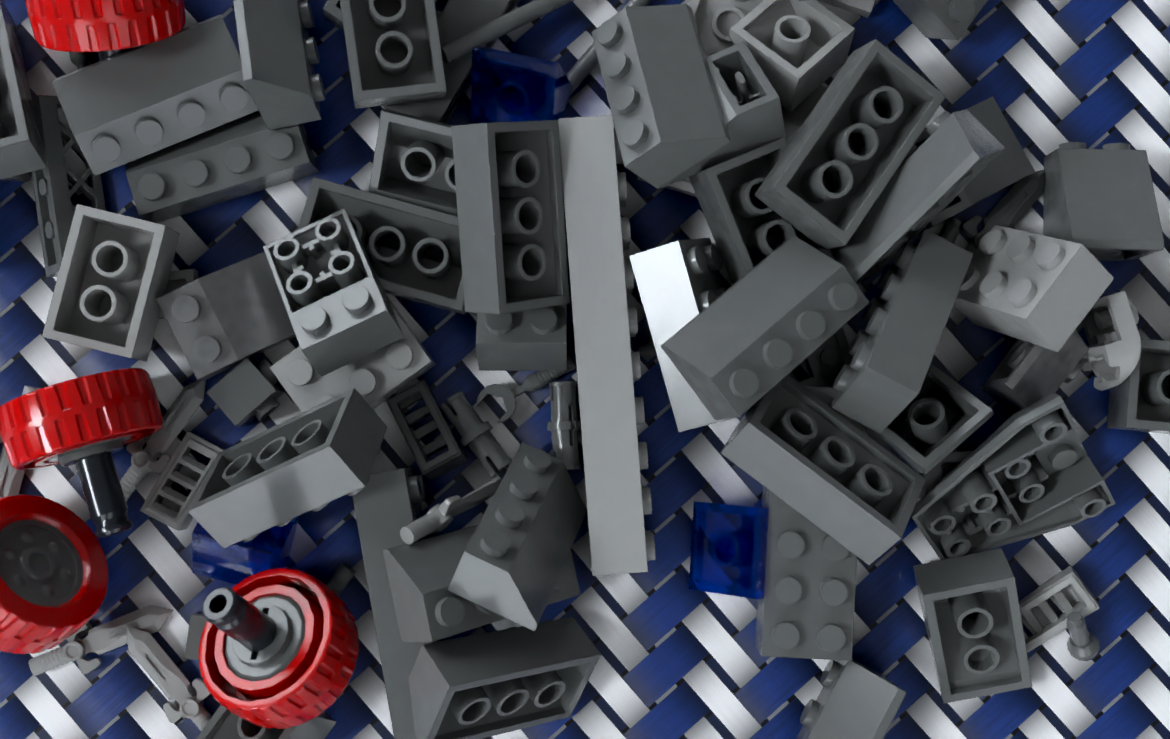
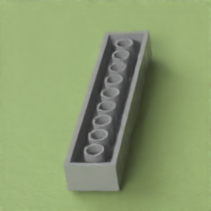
M612 115L558 119L592 576L648 572L647 561L655 560V543L651 530H645L644 515L652 514L650 487L641 486L640 469H648V453L646 442H638L637 425L645 424L643 396L634 397L633 381H638L641 378V362L639 351L631 352L630 337H636L638 324L636 306L627 307L626 295L632 293V289H634L631 262H624L623 250H629V244H631L629 217H620V207H626V173H617L616 164H622V155L616 130L613 126Z

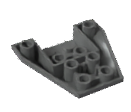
M1052 393L1013 414L916 503L911 517L940 560L987 551L1072 526L1087 518L1095 517L1106 508L1116 504L1104 479L1088 457L1075 432L1078 428L1059 395Z

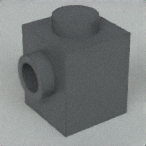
M246 357L206 393L235 426H247L255 418L261 421L273 413L280 405L276 399L285 391L277 383L279 380L270 369L272 365L267 360L263 359L259 363L257 359Z

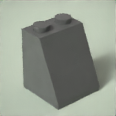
M1067 142L1059 144L1058 149L1044 157V236L1083 244L1098 261H1132L1164 250V238L1146 150H1130V144L1110 143L1103 145L1102 149H1086V143Z

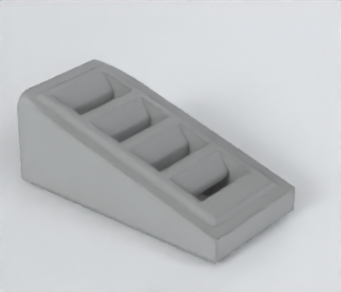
M188 431L151 489L140 511L175 530L187 529L193 519L188 510L217 454L225 449ZM193 449L210 458L211 460L206 466L189 457L190 450ZM182 465L201 474L198 481L179 472ZM174 481L192 490L188 497L170 488ZM167 498L182 507L177 513L162 505L163 500Z
M1071 565L1019 601L1021 615L1025 617L1036 632L1031 637H1028L1024 632L1027 653L1067 629V616L1069 613L1078 612L1085 618L1100 608L1094 595ZM1069 586L1079 602L1072 605L1062 592V589ZM1052 595L1065 611L1059 616L1046 600ZM1037 605L1050 621L1044 627L1031 611Z

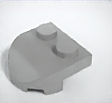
M1125 291L1100 297L1082 320L1090 346L1087 347L1088 351L1080 360L1084 363L1081 370H1092L1097 377L1094 378V387L1101 391L1116 387L1127 379L1135 369L1141 353V339L1136 325L1139 322L1138 311L1132 300L1127 299Z

